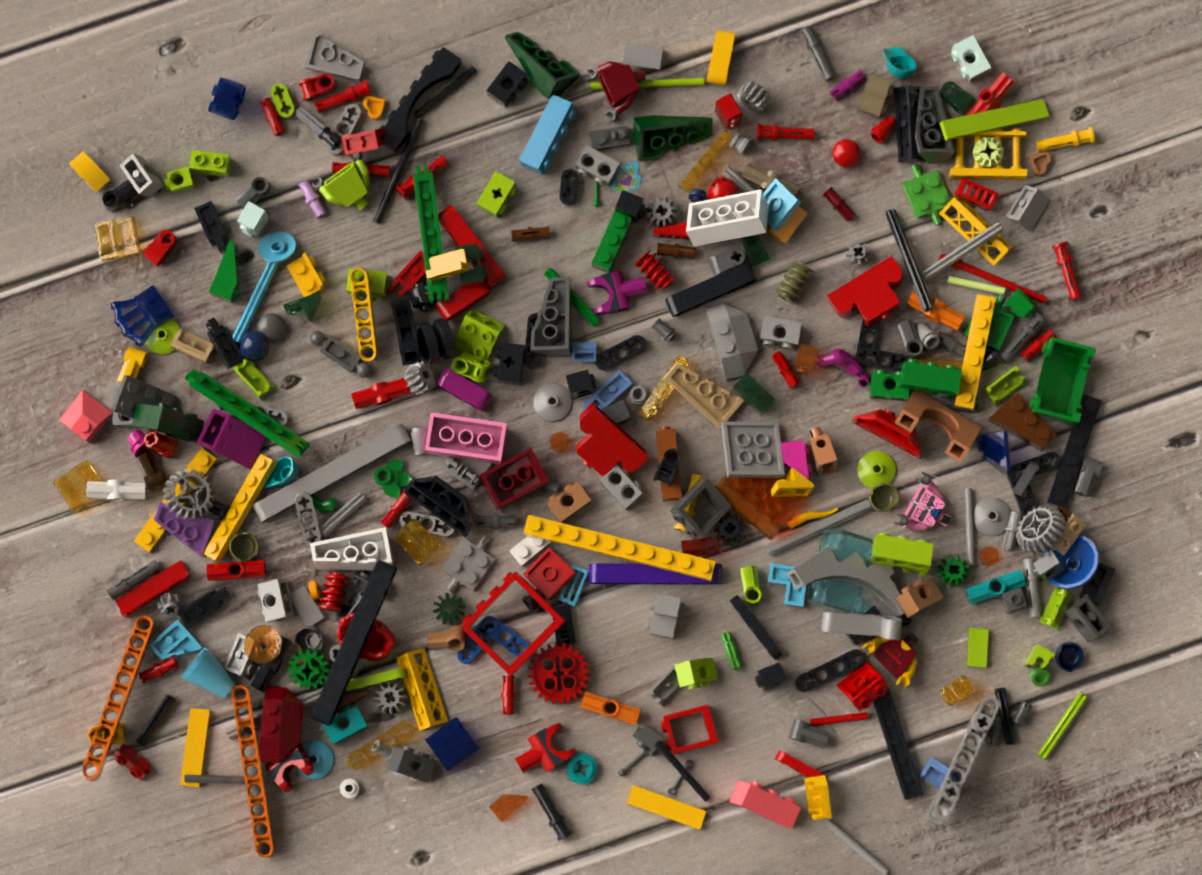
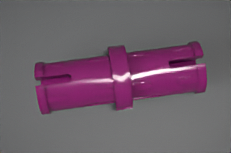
M859 69L849 78H844L842 83L830 90L831 96H834L833 99L837 101L848 91L852 92L855 86L866 80L867 77L864 73L862 74L863 71Z

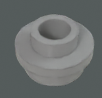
M637 385L629 391V398L632 403L640 405L646 402L648 392L645 387ZM637 392L642 394V397L639 399L635 397Z

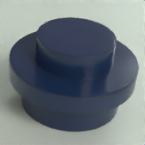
M693 189L689 193L688 198L692 203L707 200V193L701 189Z

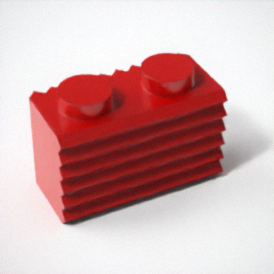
M729 93L718 99L715 103V113L719 116L718 119H721L720 122H722L724 129H734L739 126L742 119V111L732 94Z

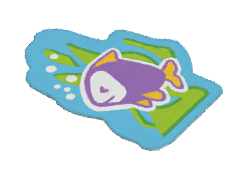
M631 161L623 164L617 172L616 179L613 180L611 188L619 193L622 190L630 192V190L639 188L641 175L637 174L639 163Z

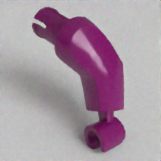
M834 349L832 353L817 356L816 361L824 360V362L817 363L819 368L835 364L838 367L845 368L853 377L858 375V384L862 388L866 386L864 380L868 383L871 381V376L868 373L862 372L864 368L858 360L843 349Z

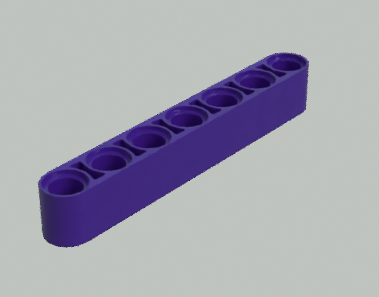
M595 563L589 564V584L717 585L722 584V564H715L712 579L707 581L643 564Z

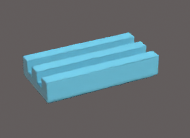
M571 564V568L577 570V574L567 598L565 599L563 596L568 584L561 590L558 601L576 607L589 571ZM582 572L584 573V576L582 578L574 601H570L574 589L576 587L577 581L579 579V576Z

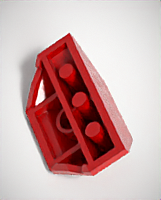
M879 409L854 416L852 423L918 459L921 457L922 450L915 427L910 433L896 425L897 417H895L894 412L888 409Z

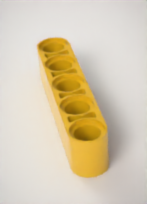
M360 266L355 268L350 274L358 347L362 360L372 361L378 354V342L370 274L365 267ZM357 271L363 272L364 280H357L355 273ZM359 290L366 292V299H359L357 295ZM361 309L369 312L368 318L365 319L360 316ZM368 328L371 331V337H364L362 329ZM366 347L372 348L374 351L373 356H367L364 349Z

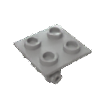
M448 456L442 469L473 490L480 481V474L486 472L492 463L451 458Z

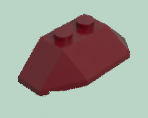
M267 687L263 700L260 729V762L281 763L301 742L304 705L287 687Z

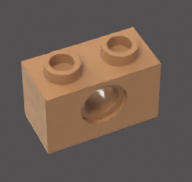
M571 482L564 487L565 491L560 495L556 493L548 499L549 503H547V506L560 523H564L592 503V500L579 482L575 484ZM571 497L574 503L571 506H565L563 504L564 498Z
M922 578L913 584L915 587H912V585L905 587L901 590L902 594L896 597L907 618L944 598L933 578L927 581Z

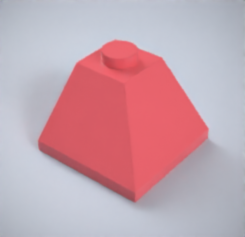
M82 390L59 421L90 443L113 413Z

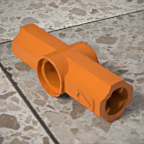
M914 289L907 302L908 306L920 311L933 322H940L955 331L959 329L965 316L948 308L947 304L936 298H930L933 309L929 312H923Z
M586 691L580 708L635 726L641 709ZM609 703H613L616 706V711L612 714H608L605 711V706Z

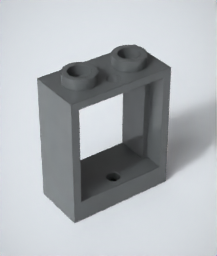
M708 478L699 479L670 512L674 515V520L682 524L686 529L685 531L688 536L698 539L703 538L732 505ZM700 492L717 510L701 528L684 510Z

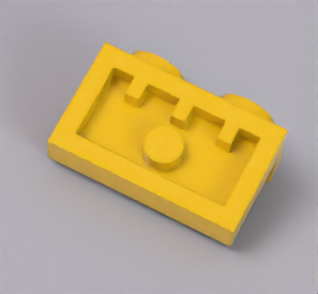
M303 253L301 258L286 266L304 298L307 299L325 289L323 283L326 281L321 272L316 273L314 269L316 263L312 256L307 257L306 253Z

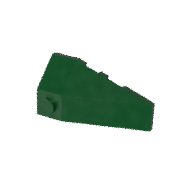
M517 31L505 35V40L533 85L547 99H550L552 95H561L579 78L580 73L563 59L561 62L552 57V52L539 49L536 42Z
M659 115L633 117V137L638 161L659 159L667 152H675L681 146L688 143L692 145L712 136L713 119L709 117Z

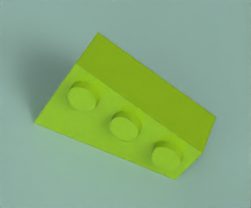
M887 533L876 534L873 540L870 562L889 568L894 566L902 567L903 572L910 573V570L918 572L919 577L925 578L931 566L934 544L926 540H910L904 536L898 538L891 537Z

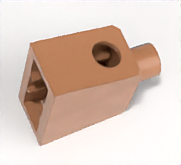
M820 427L811 429L810 434L812 438L809 439V447L818 476L837 471V458L829 435H823Z

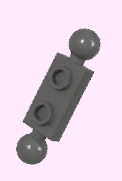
M315 331L311 334V343L315 346H323L320 352L350 373L356 369L357 374L362 378H367L371 375V366L368 363H360L362 359L360 355L331 335L326 340L324 333L321 331Z

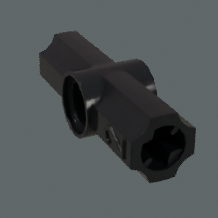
M276 633L268 650L263 653L259 660L258 669L249 684L250 686L265 692L273 675H276L283 662L282 658L291 643L290 640Z

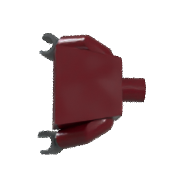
M608 61L598 66L597 69L591 67L587 70L588 73L594 72V75L589 77V79L599 80L611 108L615 109L608 110L605 113L606 116L611 112L613 113L614 117L610 121H616L618 114H622L632 105L640 89L638 83L646 80L643 70L633 73L630 65L614 61Z

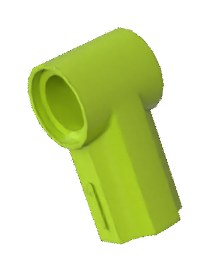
M757 566L740 568L744 600L750 606L758 605L761 601L762 593ZM749 592H756L758 598L750 600L747 595Z

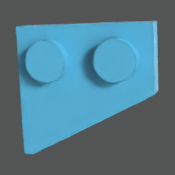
M178 619L148 645L161 660L203 648Z

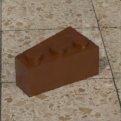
M1019 393L1014 395L987 420L1039 451L1057 436L1038 414L1032 412V408H1029V404Z

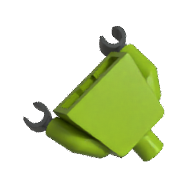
M359 152L357 158L350 154L353 161L326 181L321 177H317L320 180L318 186L312 181V186L319 188L320 193L328 202L339 206L344 205L345 207H349L354 203L359 210L367 206L368 202L363 196L368 193L367 187L370 184L369 171L364 160H361L363 157L362 153Z

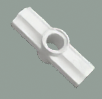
M108 480L107 482L87 481L86 499H107L110 502L145 500V483H130L123 480Z

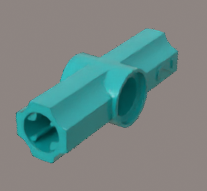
M1017 570L965 590L970 604L973 605L1026 586L1021 570ZM993 582L1000 585L1001 589L999 592L992 591L991 584Z

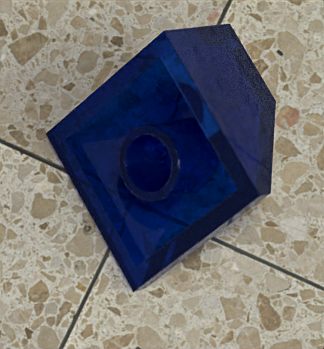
M1007 431L982 435L980 441H977L978 452H981L982 458L1000 473L1007 474L1011 469Z

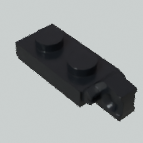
M212 201L194 208L209 243H211L212 247L217 245L221 254L225 253L227 247L224 242L228 238Z
M215 318L208 320L205 324L208 329V337L227 369L242 363L245 357L242 355L227 327L219 326Z
M226 587L217 592L215 589L208 591L180 609L178 614L186 626L190 628L221 608V605L224 604L223 599L230 595Z

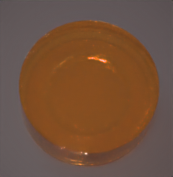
M561 432L553 434L550 438L551 448L556 452L565 451L569 446L567 435Z
M990 546L983 548L979 554L980 562L985 566L995 565L999 560L998 551Z

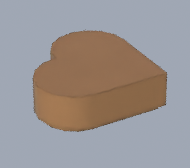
M1041 152L1027 158L1032 172L1038 177L1045 175L1048 169L1047 166H1049L1052 160L1051 155L1047 152Z

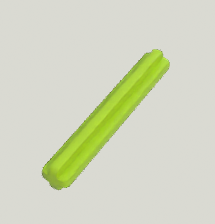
M1078 693L1038 752L1039 757L1046 760L1087 701L1088 697L1085 694Z

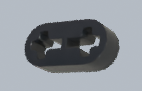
M567 169L561 175L559 195L563 205L571 206L577 199L578 174L573 169ZM568 174H572V177L575 178L571 180V186L567 185L568 181L564 179L568 177ZM567 189H570V195L574 196L569 201H566V198L563 197V195L567 194Z

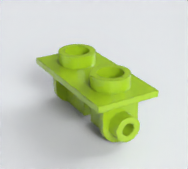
M1055 587L1039 622L1057 630L1073 595L1064 589L1060 590Z

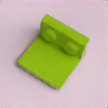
M472 308L465 315L455 338V349L488 360L497 338L504 331L506 325Z

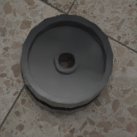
M444 317L434 320L432 325L429 322L417 325L420 350L428 365L438 363L440 357L444 360L455 358L456 349L449 323Z

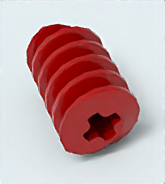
M648 251L636 262L635 266L637 268L641 267V273L647 272L645 278H652L650 283H657L655 289H662V292L676 280L677 276L670 277L672 270L665 272L664 270L667 265L660 266L659 264L662 259L660 258L655 261L657 254L650 255V251Z
M328 571L332 575L325 576V579L330 582L323 585L328 590H322V594L326 597L320 598L324 605H319L318 609L337 613V610L343 609L338 603L345 601L340 598V595H346L342 588L348 587L344 580H350V577Z

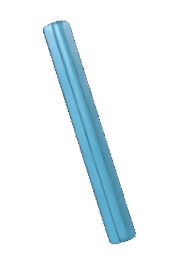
M268 261L232 336L235 342L241 343L242 336L247 333L280 262Z

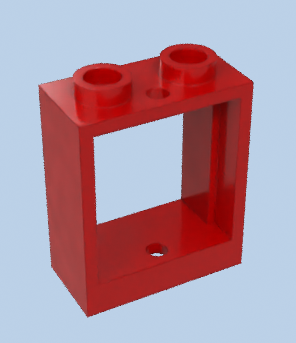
M708 705L663 716L664 721H660L663 733L667 732L669 739L665 740L666 746L672 751L673 755L718 743ZM702 712L709 740L676 748L669 720Z

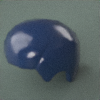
M251 331L242 336L240 350L245 358L254 362L268 356L269 342L266 341L262 332Z
M1069 641L1061 644L1055 652V662L1059 668L1067 672L1080 668L1084 660L1083 649L1074 642Z

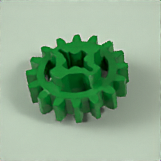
M308 647L306 652L303 648L300 649L299 654L295 652L293 655L294 659L289 660L291 666L287 668L288 671H292L289 678H295L293 684L295 685L299 682L300 689L305 685L307 690H310L311 686L317 689L319 684L323 685L325 683L324 679H327L329 675L326 672L330 671V667L326 666L329 660H323L325 654L319 655L318 649L311 652L310 647ZM305 658L303 663L297 664L300 659ZM307 665L310 669H312L311 673L309 672V669L306 668ZM321 674L317 679L313 680L314 675Z

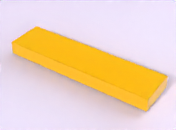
M190 708L180 782L182 786L200 788L201 783L185 782V775H202L211 710Z
M635 785L632 786L627 801L629 805L699 830L706 814L704 810Z

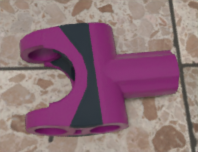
M621 271L603 274L587 282L588 288H602L609 294L608 300L602 306L594 308L596 315L626 311L631 308L628 298L647 293L644 277L624 281Z

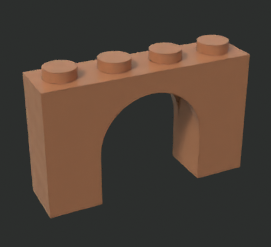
M913 391L895 421L896 425L910 433L920 421H928L940 426L950 437V444L945 453L959 462L963 461L982 428L919 391Z

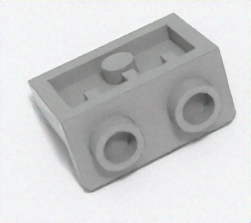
M238 633L224 669L251 680L256 672L258 662L264 653L265 644Z

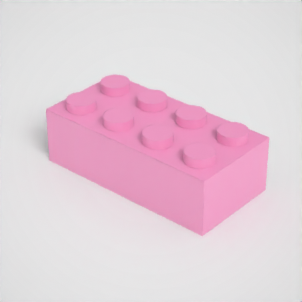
M431 413L425 452L430 455L501 464L508 429L507 423Z

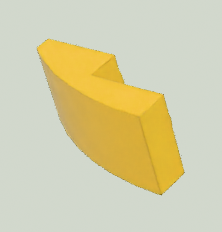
M83 151L69 163L72 169L80 178L85 180L94 192H97L110 181L108 176Z

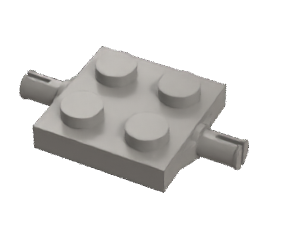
M483 535L478 544L471 543L463 537L441 570L449 574L452 579L446 588L449 591L452 585H454L450 591L452 594L459 584L473 591L495 559L484 550L490 541L487 538L483 543L486 536Z

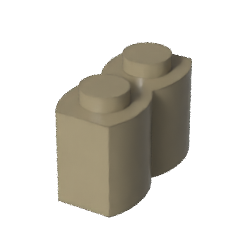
M870 73L857 111L879 118L880 114L884 115L888 105L884 103L886 96L890 97L893 86H891L892 80Z

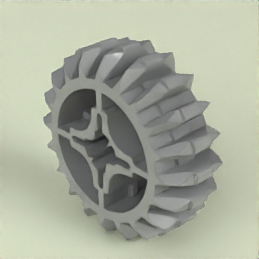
M184 469L183 473L179 470L176 472V475L172 474L170 480H167L165 483L167 487L163 489V492L167 493L163 496V499L169 500L165 504L166 507L172 506L170 513L176 511V517L182 514L183 520H186L188 516L191 521L196 516L200 519L203 514L206 515L209 512L208 509L213 507L211 502L215 500V497L212 496L215 490L210 489L213 483H207L208 476L203 479L201 471L196 475L195 469H192L190 473L188 469ZM190 482H193L198 486H192ZM179 483L181 494L176 497L175 488ZM202 492L203 502L202 505L199 506V500L197 495H199ZM186 493H188V494L194 493L192 497H191V495H189V496H187V495L184 496ZM180 503H186V504H188L189 508L183 506V505L180 504Z
M1048 504L1046 506L1040 505L1039 508L1034 507L1033 511H1028L1026 516H1022L1023 520L1019 521L1020 526L1016 528L1018 532L1015 535L1018 544L1028 553L1030 552L1034 555L1036 553L1042 554L1043 551L1048 552L1049 548L1054 549V545L1059 543L1060 538L1064 537L1062 533L1066 531L1065 518L1057 508Z

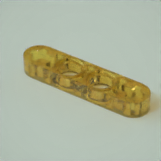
M726 130L721 132L679 185L681 189L688 192L730 141L732 137L730 133Z
M682 355L676 357L664 376L675 363L688 368L689 359ZM663 377L640 409L639 416L647 421H650L655 416L674 388Z
M408 721L398 723L352 752L347 758L348 766L354 770L363 768L381 756L379 754L369 756L367 753L370 745L378 747L374 744L376 740L384 744V737L392 735L394 743L391 746L396 747L414 734V726ZM402 725L410 726L409 734L403 733L399 735L402 739L398 741L397 735L393 731L396 729L398 733L402 731ZM363 750L364 755L369 760L365 762V758H363L359 761V766H357L356 764L352 765V757L355 756L358 758L362 756L360 751Z

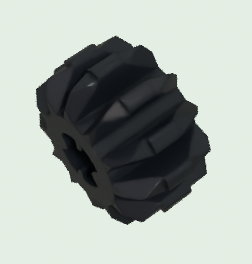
M727 513V520L722 516L720 519L722 523L717 522L715 524L720 528L714 529V533H721L716 539L724 538L723 545L727 543V540H730V546H733V539L740 543L741 540L738 536L745 537L746 535L741 531L746 530L747 527L740 526L744 522L743 519H740L738 522L736 521L737 514L731 519L730 513ZM728 525H732V528L735 527L736 529L733 530L732 534H728L729 531H725Z

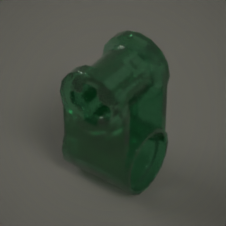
M952 81L944 83L940 89L941 99L960 115L965 116L976 102L974 96ZM950 88L952 92L948 95L946 91Z

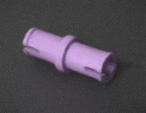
M310 180L303 181L298 186L306 198V204L310 205L316 219L324 216L327 212L319 200V194L315 193Z

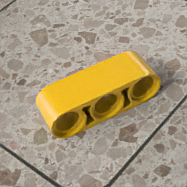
M722 30L716 31L707 83L726 85L735 33Z

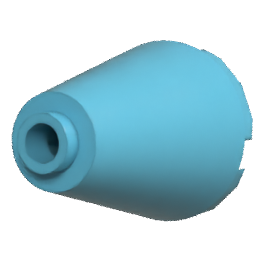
M206 647L198 653L181 677L222 698L230 697L236 684Z

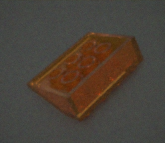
M726 473L716 485L719 492L732 505L731 508L770 541L773 540L810 496L809 494L808 496L772 497V487L777 481L786 479V474L783 478H727Z

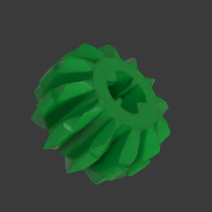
M949 554L948 561L942 558L941 561L944 565L938 564L937 566L938 569L943 570L938 572L937 576L944 575L941 582H945L946 579L949 580L947 583L948 587L952 585V581H954L955 587L959 586V581L964 584L966 580L963 576L969 577L970 575L964 571L968 570L970 566H963L962 564L966 562V559L964 558L959 562V555H956L953 560L952 555ZM949 567H956L958 569L956 571L958 572V574L956 575L955 573H953L951 575L949 573V571L951 570L949 569Z

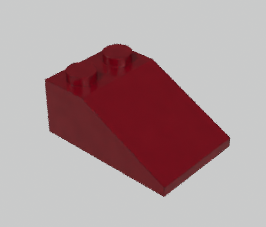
M532 448L487 470L479 476L496 510L505 507L549 482Z

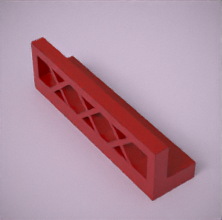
M180 560L115 602L120 608L121 615L127 618L192 576Z

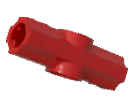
M1002 73L990 88H985L979 93V101L967 115L999 109L1003 103L1002 98L1015 82Z
M404 378L388 383L380 382L370 386L368 389L351 393L355 409L365 408L374 404L382 405L392 401L394 398L411 394L410 388L407 386L408 383Z
M265 560L207 564V581L266 577ZM234 566L241 567L239 575H232V568Z

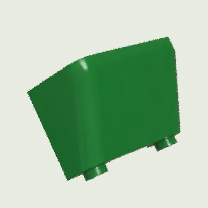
M1051 337L1048 342H1044L1042 352L1045 354L1035 397L1031 398L1029 408H1032V412L1075 426L1080 422L1081 413L1077 411L1082 406L1080 403L1086 376L1091 366V358L1095 356L1096 348Z

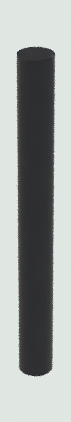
M471 66L414 113L416 117L421 118L477 72L476 69Z
M658 740L654 744L656 748L705 802L708 801L711 796L662 741Z

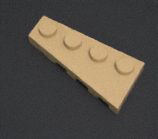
M675 363L663 377L718 429H721L722 422H727L744 401V399L733 395L726 389H722L678 363Z

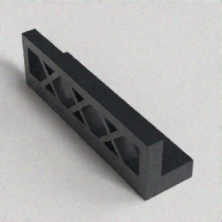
M904 85L894 88L899 163L910 161L927 162L921 156H917L915 140L917 121L915 110L918 111L921 88L919 86ZM914 91H916L918 94L917 101L914 98Z

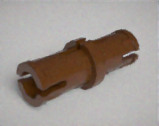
M549 226L511 230L512 242L523 240L532 242L533 239L550 238Z
M658 243L657 255L671 256L674 259L678 257L695 259L696 247L680 246L677 243L675 245Z

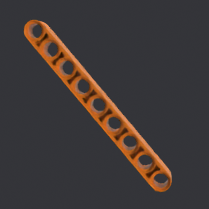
M140 616L136 620L85 758L82 773L88 781H97L102 774L154 632L153 621L148 616ZM148 622L150 627L147 630H142L140 625ZM137 640L144 642L140 648H135L133 644ZM130 658L137 660L134 666L127 665V661ZM124 676L130 677V681L127 684L120 683V679ZM121 694L124 698L121 702L113 701L114 696ZM115 712L117 714L116 719L108 720L107 715ZM109 731L110 736L108 738H100L101 732ZM96 749L104 751L100 757L93 756V753ZM90 767H95L97 772L92 776L87 775V770Z
M238 685L232 690V701L257 854L260 857L266 858L273 853L274 842L249 689L244 685ZM243 688L246 691L244 699L236 697L237 689ZM242 707L249 710V716L246 719L239 716V710ZM244 727L252 729L251 737L245 738L242 735ZM247 746H252L255 749L253 757L245 755V748ZM254 765L258 768L256 776L248 774L249 766ZM253 785L261 787L260 795L255 796L251 793ZM257 804H261L264 807V813L261 815H257L254 812V806ZM258 824H265L267 826L265 834L257 832ZM262 843L270 845L269 853L264 854L260 851Z

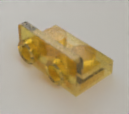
M412 519L403 526L394 538L420 566L440 547V544L416 519Z

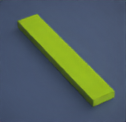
M1044 99L943 120L940 122L945 141L1047 119L1049 113Z

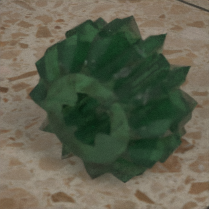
M447 592L445 593L446 599L438 596L441 603L434 602V605L439 607V609H434L433 613H440L436 619L440 620L443 618L442 624L444 625L448 619L450 625H454V618L457 622H460L458 614L465 616V613L460 611V609H465L466 605H458L463 599L460 597L455 601L457 596L455 593H453L450 599ZM448 604L454 607V611L451 610V614H448L447 611H444V608H447L446 605Z

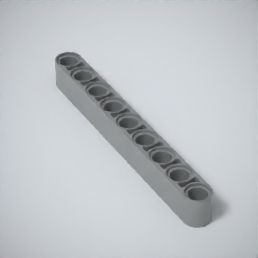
M400 424L253 505V508L261 523L267 522L295 507V496L299 492H307L312 497L412 442L404 425ZM301 497V501H298V503H302L307 499Z

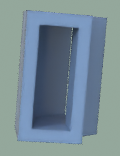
M572 342V362H596V342Z

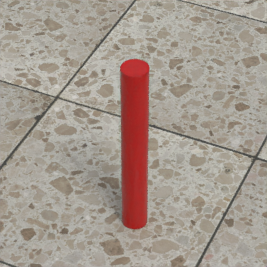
M868 712L810 719V726L869 720Z

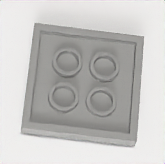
M722 422L721 430L727 478L784 477L785 472L778 422Z

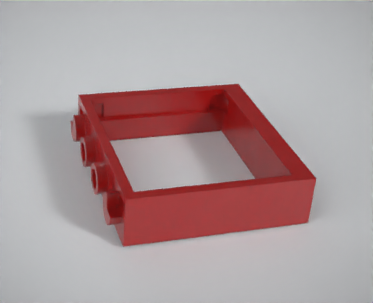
M517 571L513 574L509 572L502 579L504 583L500 587L495 586L489 593L491 597L487 601L483 599L475 607L477 611L473 615L469 613L462 620L464 624L461 626L509 676L514 675L566 621ZM516 580L555 620L509 666L470 626Z

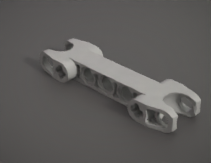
M987 696L976 706L957 752L927 813L929 822L938 826L949 818L986 733L997 714L999 700ZM986 701H991V702H993L994 705H995V709H994L993 704H990V703H988V702H986ZM984 706L988 707L989 712L985 710ZM967 739L974 740L975 747L968 746ZM959 756L966 757L967 765L960 763ZM952 773L959 776V782H954L951 779ZM937 809L941 810L943 816L937 813Z

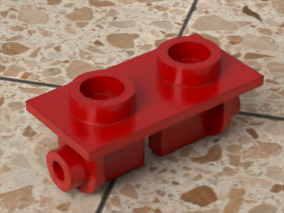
M123 743L115 751L114 757L116 762L121 766L127 767L134 778H139L143 781L145 775L149 774L153 769L150 767L151 764L142 756L135 760L134 758L138 753L129 745Z

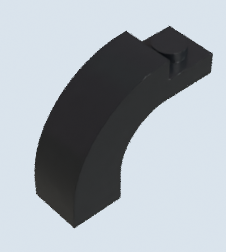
M409 295L390 298L402 364L404 366L422 362Z

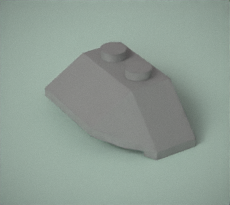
M725 303L706 307L705 311L726 381L745 376L758 351L748 315Z

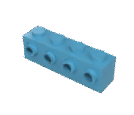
M555 95L551 96L519 159L524 168L544 175L545 171L549 169L553 155L559 150V143L562 137H565L570 121L576 116V108L572 102Z

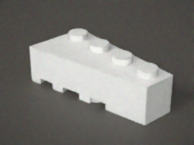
M386 527L310 543L316 569L373 570L379 559L394 565Z

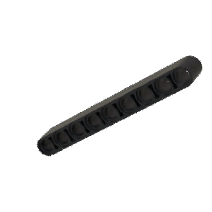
M380 559L377 561L314 707L311 719L327 726L331 725L397 571L396 566Z

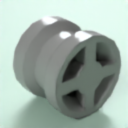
M738 131L730 142L729 148L736 149L742 155L748 147L751 138H745Z

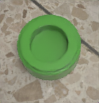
M1037 666L1030 672V679L1034 685L1044 686L1050 681V673L1047 668L1041 669L1040 666Z

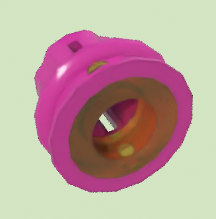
M140 429L132 432L127 438L131 444L130 450L136 458L145 452L152 451L151 448L145 446V434Z

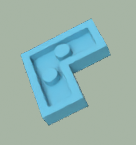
M770 563L768 583L786 585L784 605L803 608L806 585L796 589L786 574L795 567Z

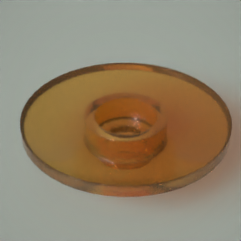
M268 625L253 628L247 634L244 641L246 655L256 663H268L274 660L282 648V639L279 632ZM264 643H268L266 649H262Z

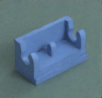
M931 757L919 776L940 789L949 768ZM955 773L951 774V779L954 782H959V776Z

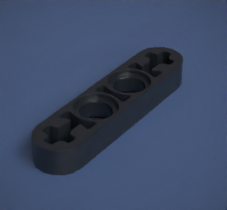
M736 595L729 600L775 661L783 655L741 598Z
M857 649L851 650L798 676L795 680V688L800 692H807L861 666L865 659L863 652ZM853 653L861 656L858 664L853 661L849 663L851 668H847L844 657H847V660L853 657ZM834 662H842L844 665L843 671H834ZM820 669L826 672V679L822 681L818 680L815 676L816 671ZM812 673V678L817 684L813 685L810 682L807 684L806 689L803 686L799 687L800 679L808 680L810 679L808 674Z

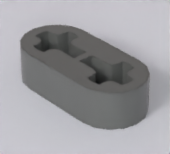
M1030 461L1012 492L1021 496L1039 465Z

